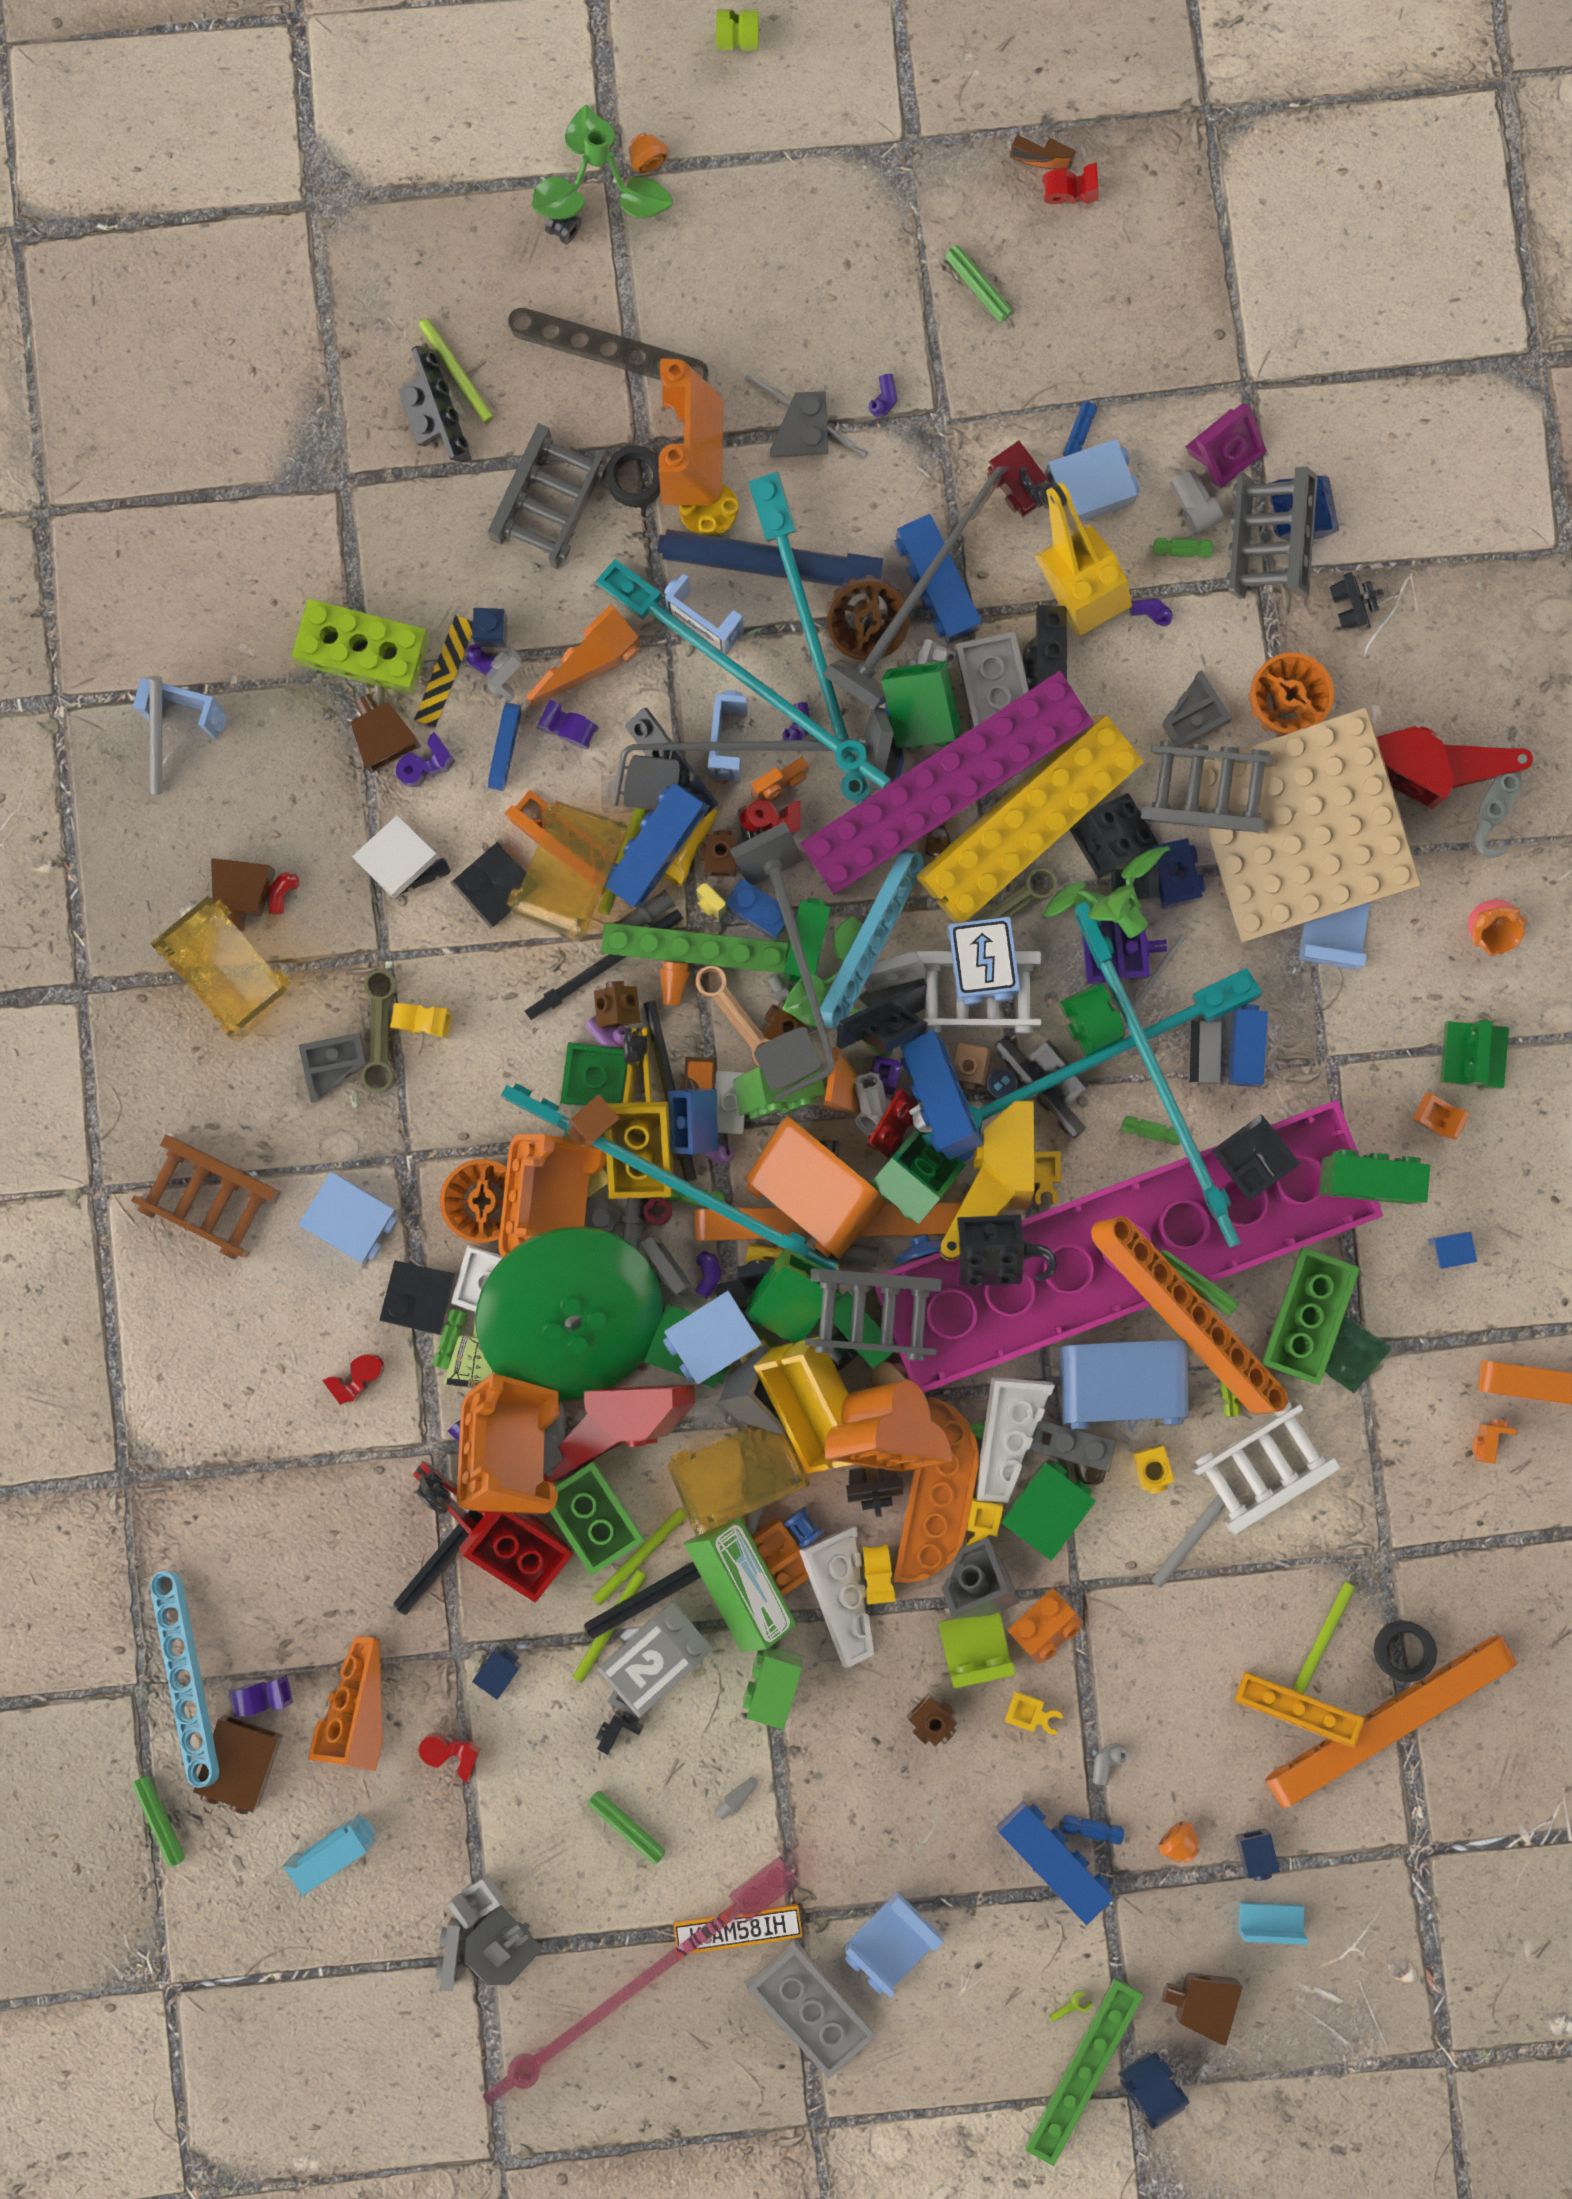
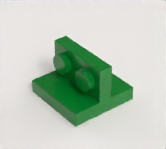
M1483 1020L1475 1023L1445 1022L1440 1083L1503 1089L1505 1085L1509 1027L1493 1026V1021Z

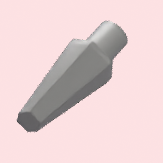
M773 973L767 978L773 989L769 995L778 1001L783 1000L786 1002L793 988L790 984H784L778 973Z
M751 1777L724 1796V1802L715 1810L716 1815L721 1820H724L731 1812L737 1813L756 1787L757 1780Z

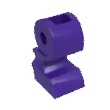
M550 699L538 722L537 729L547 734H556L559 739L566 740L577 747L588 750L593 734L598 731L599 727L578 713L570 712L567 714L563 712L562 706Z
M435 732L430 735L427 746L432 750V757L430 759L424 760L415 754L408 753L397 763L396 775L404 785L408 787L420 786L424 782L426 774L435 777L439 773L448 772L451 764L455 762Z
M876 1055L874 1056L871 1072L879 1074L880 1080L883 1083L884 1093L894 1095L902 1061Z
M287 1675L274 1678L269 1682L261 1681L228 1692L234 1717L254 1715L269 1709L271 1706L273 1710L283 1709L293 1703Z

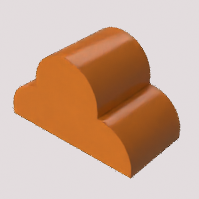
M902 1380L851 1392L845 1398L842 1406V1424L832 1427L825 1440L826 1460L897 1472L952 1462L950 1444L944 1431L939 1425L930 1420L927 1399L921 1388L910 1380Z

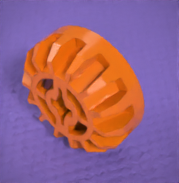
M1294 652L1279 654L1266 661L1254 675L1248 693V701L1251 703L1253 718L1256 717L1262 724L1261 728L1265 731L1270 730L1277 733V737L1322 723L1328 716L1334 700L1333 683L1324 666L1308 655ZM1268 692L1274 696V704L1277 708L1274 713L1270 711L1267 704ZM1289 692L1294 694L1291 701L1285 698ZM1280 712H1295L1300 717L1285 720L1278 718L1277 715Z
M476 1159L461 1164L446 1178L440 1193V1209L445 1223L456 1235L475 1243H492L499 1240L502 1215L491 1223L490 1215L496 1211L498 1205H503V1200H498L496 1193L491 1190V1182L499 1185L504 1192L506 1166L493 1160ZM477 1182V1188L469 1194L468 1199H464L468 1188ZM485 1192V1196L491 1199V1203L485 1205V1209L482 1211V1207L476 1204V1199L482 1198V1193ZM464 1204H468L471 1211L476 1213V1221L467 1215Z

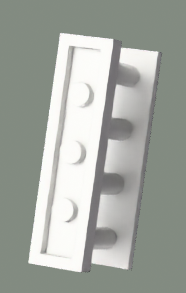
M917 951L918 956L926 967L927 975L926 1019H923L928 1022L926 1033L931 1030L941 1033V1028H1015V1033L1029 1034L1033 1033V1028L1041 1026V1019H1030V972H1033V967H1038L1041 964V951H1015L1020 986L1018 993V1019H1000L999 1002H995V998H987V1019H969V1006H964V1001L956 1002L957 1019H938V972H941V967H953L954 972L952 951Z
M1287 1402L1283 1411L1275 1412L1274 1417L1216 1453L1212 1454L1211 1451L1202 1454L1195 1459L1197 1465L1190 1468L1198 1476L1206 1472L1230 1511L1228 1513L1230 1518L1223 1522L1231 1533L1236 1535L1341 1469L1335 1458L1319 1456L1295 1418L1296 1414L1304 1410L1301 1404L1294 1403L1291 1405L1290 1402ZM1282 1423L1286 1425L1308 1460V1469L1299 1475L1296 1471L1293 1472L1268 1433ZM1256 1439L1259 1440L1282 1477L1280 1480L1282 1485L1273 1491L1270 1488H1266L1242 1450L1243 1447ZM1231 1455L1256 1494L1254 1497L1256 1501L1247 1507L1244 1504L1240 1505L1216 1464Z

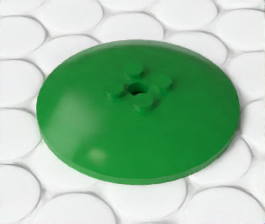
M591 1227L553 1229L531 1237L516 1246L491 1271L477 1302L475 1318L477 1339L485 1360L495 1374L559 1391L558 1401L584 1398V1391L611 1388L629 1376L645 1359L662 1318V1294L657 1277L647 1259L625 1239L613 1233ZM573 1315L581 1317L580 1322L576 1326H565V1321L568 1317Z

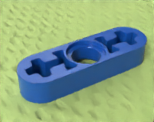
M508 702L504 705L488 778L489 789L504 791L506 788L521 718V705Z

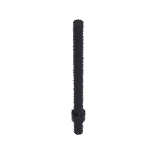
M676 909L650 927L670 929L684 918L679 910ZM608 954L556 990L552 988L544 993V998L524 1010L530 1020H533L549 1008L555 1009L563 1003L562 1000L627 956Z
M649 1001L643 1003L665 1099L669 1106L668 1091L676 1090L656 1002ZM675 1153L676 1159H680L684 1180L686 1182L697 1180L692 1160L694 1154Z

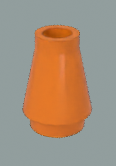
M663 962V968H660L662 1004L680 1006L690 971H687L688 963Z

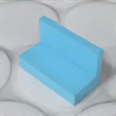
M1239 1901L1238 1934L1244 1942L1308 1945V1937L1303 1933L1304 1906L1302 1904Z

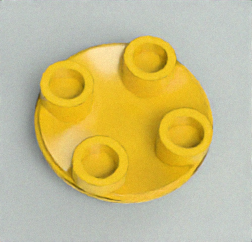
M723 484L722 496L715 504L678 505V511L682 523L691 532L716 536L726 532L733 526L738 517L739 504L735 493L727 485Z

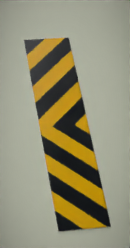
M455 615L414 720L436 728L472 636L473 621Z

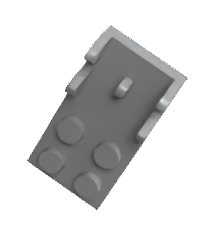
M1015 631L955 644L971 717V729L1029 691Z
M792 1939L789 1942V1946L754 1977L750 1976L745 1981L747 1989L828 2079L876 2037L872 2028L826 1978L818 1963L807 1957L804 1949L796 1939Z

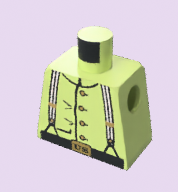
M475 1324L473 1337L460 1335L457 1339L445 1377V1385L474 1388L494 1373L480 1349Z

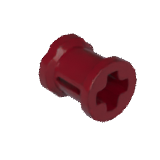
M654 1197L644 1206L643 1213L651 1224L661 1226L671 1219L672 1207L663 1198ZM655 1203H660L662 1208L667 1209L666 1213L661 1215L660 1220H656L654 1215H650V1210L655 1208Z

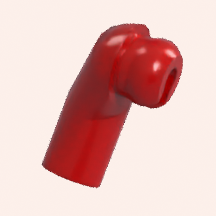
M281 873L268 889L269 914H284V895L288 890H295L299 886V878L296 874Z

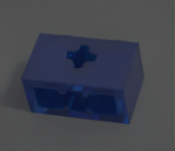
M1188 838L1152 846L1150 850L1169 846L1171 849L1166 851L1153 866L1158 867L1159 896L1162 909L1198 902L1203 897L1202 893L1205 892V883L1201 874L1197 875L1195 863L1198 862V856L1195 846L1189 844ZM1176 866L1178 871H1184L1185 873L1181 880L1178 875H1172Z

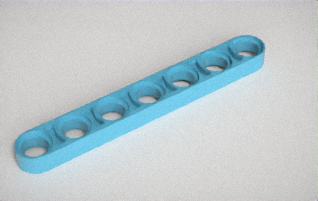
M904 849L898 855L821 1005L820 1011L825 1027L837 1030L839 1021L848 1017L917 882L915 876L923 869V856L920 852Z
M163 1571L154 1575L150 1583V1590L188 1782L196 1788L207 1787L217 1781L219 1766L183 1581L178 1573ZM165 1577H169L173 1583L172 1590L168 1594H164L160 1586L161 1581ZM172 1607L179 1614L178 1621L174 1625L169 1624L166 1619V1614ZM177 1638L181 1639L185 1645L184 1652L180 1656L175 1655L172 1650L173 1642ZM183 1669L187 1670L191 1676L187 1687L181 1686L178 1681L179 1673ZM190 1700L197 1707L196 1715L191 1719L184 1712L185 1704ZM195 1732L200 1733L203 1738V1744L199 1750H195L190 1743L191 1736ZM202 1763L209 1770V1776L204 1782L200 1781L196 1774L198 1766Z

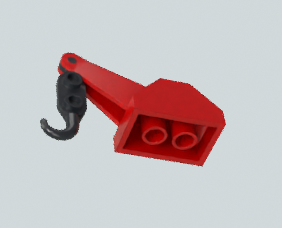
M424 1461L413 1473V1476L420 1482L419 1489L416 1491L419 1498L439 1514H444L448 1511L469 1534L459 1547L462 1556L534 1603L538 1601L574 1553L570 1546L533 1514L478 1511L484 1517L477 1523L450 1497V1492L457 1496V1484Z

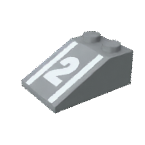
M672 1601L647 1621L597 1670L639 1718L691 1672L713 1648Z

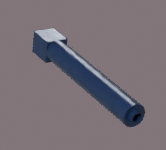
M670 529L666 530L665 535H659L657 553H663V560L788 579L778 546ZM791 548L801 581L843 587L848 584V579L853 577L857 580L866 578V575H873L874 578L881 579L884 558L847 553V556Z

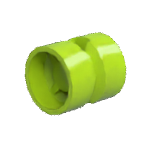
M716 9V50L733 51L735 46H739L742 51H758V9H742L739 14H736L733 9Z

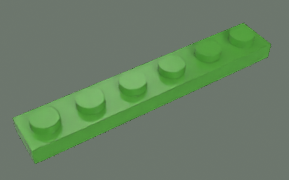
M604 922L601 953L784 973L788 943Z
M1114 1977L1025 2145L1027 2152L1052 2166L1055 2165L1144 1996L1142 1992Z

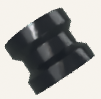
M577 215L566 219L548 218L545 232L550 235L556 234L559 236L560 241L567 245L577 234L582 220Z

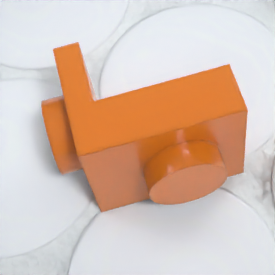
M1425 1092L1412 1120L1438 1136L1456 1140L1465 1127L1469 1112L1464 1109L1455 1108L1434 1094Z
M1490 1419L1489 1425L1479 1424L1478 1436L1474 1437L1472 1452L1476 1455L1475 1461L1496 1464L1499 1433L1517 1435L1518 1429L1509 1428V1421Z

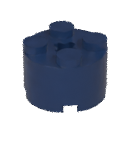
M1156 2051L1152 2054L1148 2052L1118 2072L1126 2092L1137 2110L1145 2113L1147 2117L1145 2122L1153 2131L1184 2111L1185 2106L1190 2104L1181 2087H1177L1174 2081L1169 2079L1173 2076V2073L1165 2060L1161 2059Z

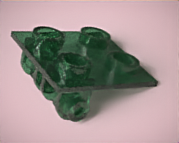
M1344 1314L1324 1373L1352 1393H1355L1392 1348Z

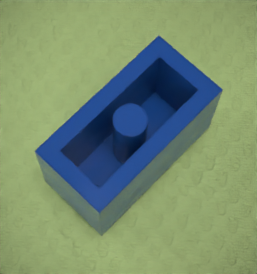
M741 878L726 900L727 910L777 941L786 927L778 901Z
M690 1088L668 1091L670 1153L700 1154L719 1151L717 1089Z

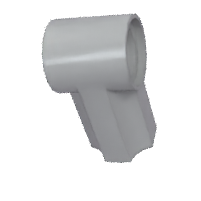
M1195 469L1185 471L1171 480L1170 484L1184 509L1183 515L1186 524L1194 535L1223 521V514L1217 501L1213 497H1209Z
M869 1072L859 1075L855 1079L854 1085L860 1113L856 1117V1124L861 1131L872 1135L891 1101L885 1097L883 1083L880 1080L879 1074Z

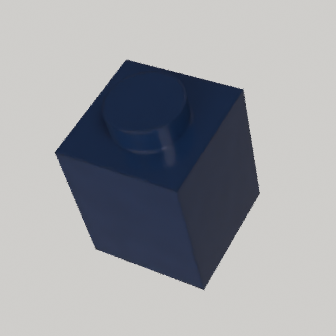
M473 608L472 639L475 644L481 647L506 648L508 617L504 609Z
M496 1647L472 1682L498 1700L522 1666L517 1661L519 1656L506 1647L502 1650Z
M1266 1828L1235 1835L1243 1872L1249 1879L1253 1878L1254 1881H1263L1272 1878V1873L1280 1872L1272 1836Z

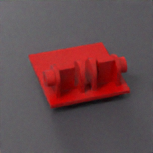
M899 1088L895 1096L891 1097L889 1107L873 1134L868 1136L867 1145L876 1151H880L887 1158H890L892 1153H895L900 1148L905 1131L908 1126L914 1124L913 1115L909 1111L918 1105L901 1088Z

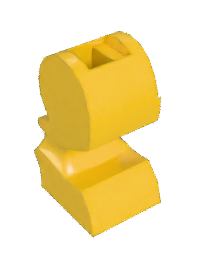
M394 1003L390 1028L406 1031L411 1034L426 1032L433 1037L448 1039L452 1011L447 1008H426L422 1005Z
M888 1544L868 1548L867 1546H862L864 1577L868 1585L866 1588L867 1604L896 1602L894 1586L891 1584L892 1571Z

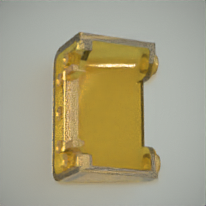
M555 800L553 805L549 803L546 805L541 820L546 822L544 831L522 884L518 890L512 889L506 905L511 907L509 915L571 941L578 942L582 939L628 826L616 820Z
M207 896L150 944L178 972L214 1015L213 1017L216 1021L222 1023L220 1027L226 1035L239 1043L291 992L287 987L291 982L280 969L274 972L230 920L228 915L232 912L220 898L215 902L211 897Z
M751 1426L699 1451L689 1454L687 1449L677 1452L669 1456L672 1462L666 1464L695 1536L711 1531L811 1484L786 1430L785 1433L778 1434Z

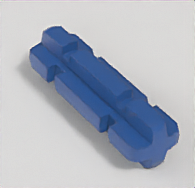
M1089 401L1082 403L1078 413L1079 416H1077L1070 433L1069 442L1066 443L1063 452L1064 457L1082 450L1081 446L1084 445L1093 422L1092 420L1098 409L1096 404Z
M1065 1815L1062 1830L1065 1833L1072 1835L1079 1833L1081 1837L1099 1841L1107 1839L1109 1843L1122 1844L1124 1829L1121 1826L1111 1824L1109 1827L1107 1823L1085 1818L1079 1820L1078 1817L1072 1815Z

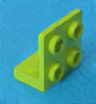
M1000 1612L990 1616L949 1619L939 1622L941 1639L954 1689L1016 1675L1013 1662L1009 1656Z

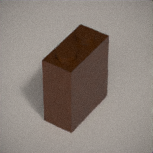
M223 1715L218 1719L213 1732L219 1766L218 1779L211 1786L194 1787L193 1793L201 1795L200 1799L207 1803L218 1804V1802L228 1804L230 1805V1810L236 1813L248 1814V1811L253 1813L259 1807L283 1735ZM202 1764L198 1779L204 1782L209 1776V1770L205 1764Z

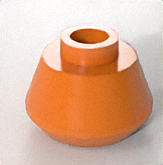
M641 133L632 139L629 155L631 167L634 171L641 174L648 173L657 169L666 161L668 147L653 134Z
M1180 1821L1174 1825L1159 1842L1160 1854L1177 1863L1183 1860L1185 1863L1190 1862L1199 1852L1197 1848L1199 1839L1193 1825L1185 1821Z

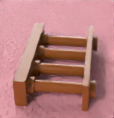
M165 1135L160 1146L168 1150L166 1153L168 1158L147 1198L133 1196L131 1201L139 1205L137 1211L151 1218H154L157 1214L220 1246L219 1252L234 1260L238 1256L247 1258L250 1252L239 1247L261 1204L265 1205L267 1200L276 1203L281 1191L172 1136ZM184 1159L195 1163L193 1167L195 1172L174 1213L157 1204L179 1162L183 1163ZM213 1172L223 1177L220 1182L223 1185L200 1227L186 1220L185 1217L206 1176L210 1177ZM239 1186L250 1191L248 1195L250 1200L230 1239L227 1241L212 1232L233 1191H237Z

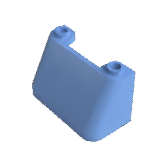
M1185 1340L1080 1344L1062 1346L1058 1349L1063 1424H1071V1429H1090L1089 1423L1097 1421L1164 1419V1425L1183 1424V1418L1189 1417V1351Z

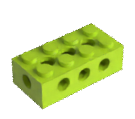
M307 598L291 657L299 666L414 696L430 636L424 628ZM338 635L334 643L326 644L328 637ZM368 643L363 651H355L358 644ZM391 650L397 651L394 658L384 659L387 652Z

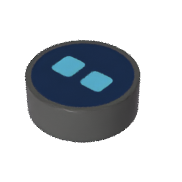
M1005 1068L992 1071L987 1077V1091L996 1099L1016 1091L1017 1078L1015 1074Z

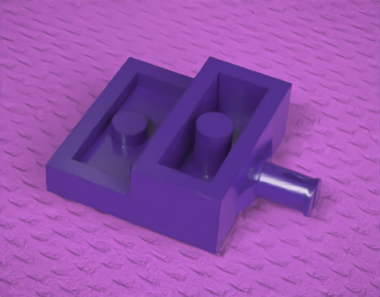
M1101 920V926H1098L1102 936H1108L1112 943L1114 953L1111 954V962L1120 981L1147 979L1150 977L1149 953L1167 952V946H1162L1167 944L1166 939L1148 941L1146 930L1135 937L1128 938L1118 923L1115 924L1113 921ZM1081 932L1086 985L1107 983L1101 968L1098 969Z

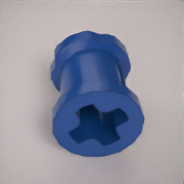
M805 1506L783 1522L784 1526L790 1527L800 1540L799 1545L801 1548L810 1544L824 1532L821 1527L817 1528L806 1514L807 1509Z

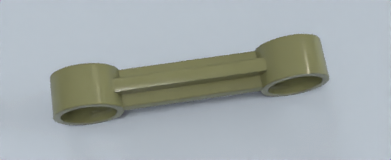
M1047 868L1033 870L1027 877L1024 886L974 921L1011 917L1034 900H1047L1057 888L1055 874ZM1043 874L1051 879L1052 889L1048 894L1038 895L1033 892L1031 888L1033 876Z
M378 969L370 972L364 982L365 991L371 997L369 1064L364 1067L361 1079L363 1085L368 1090L374 1093H384L391 1089L395 1081L394 1072L388 1066L390 999L395 996L398 985L393 975L386 970ZM380 975H386L392 985L390 992L383 997L374 995L370 990L372 980ZM379 1066L388 1071L389 1077L383 1087L376 1089L369 1084L367 1076L372 1068Z

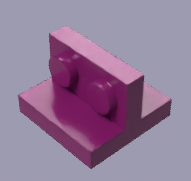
M1242 403L1235 410L1230 409L1185 446L1191 457L1208 468L1213 484L1219 488L1224 487L1238 473H1241L1267 451L1252 409L1245 403Z

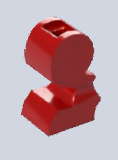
M1097 162L1085 166L1082 176H1076L1066 168L1055 169L1046 172L1042 176V182L1045 184V194L1043 196L1045 203L1061 204L1069 201L1071 204L1082 201L1089 204L1099 201Z
M801 800L794 801L779 812V817L771 801H754L741 811L739 815L740 825L744 830L753 833L762 828L765 832L785 822L793 836L801 830Z
M364 1354L358 1356L350 1363L352 1376L350 1384H345L342 1377L337 1376L322 1380L340 1405L357 1401L361 1393L367 1389L366 1381L380 1378L384 1372V1362L378 1355Z
M431 1733L421 1741L418 1752L424 1763L436 1768L441 1766L451 1756L459 1757L460 1764L456 1771L459 1777L467 1783L481 1748L474 1745L472 1740L454 1738L451 1743H448V1740L442 1734Z

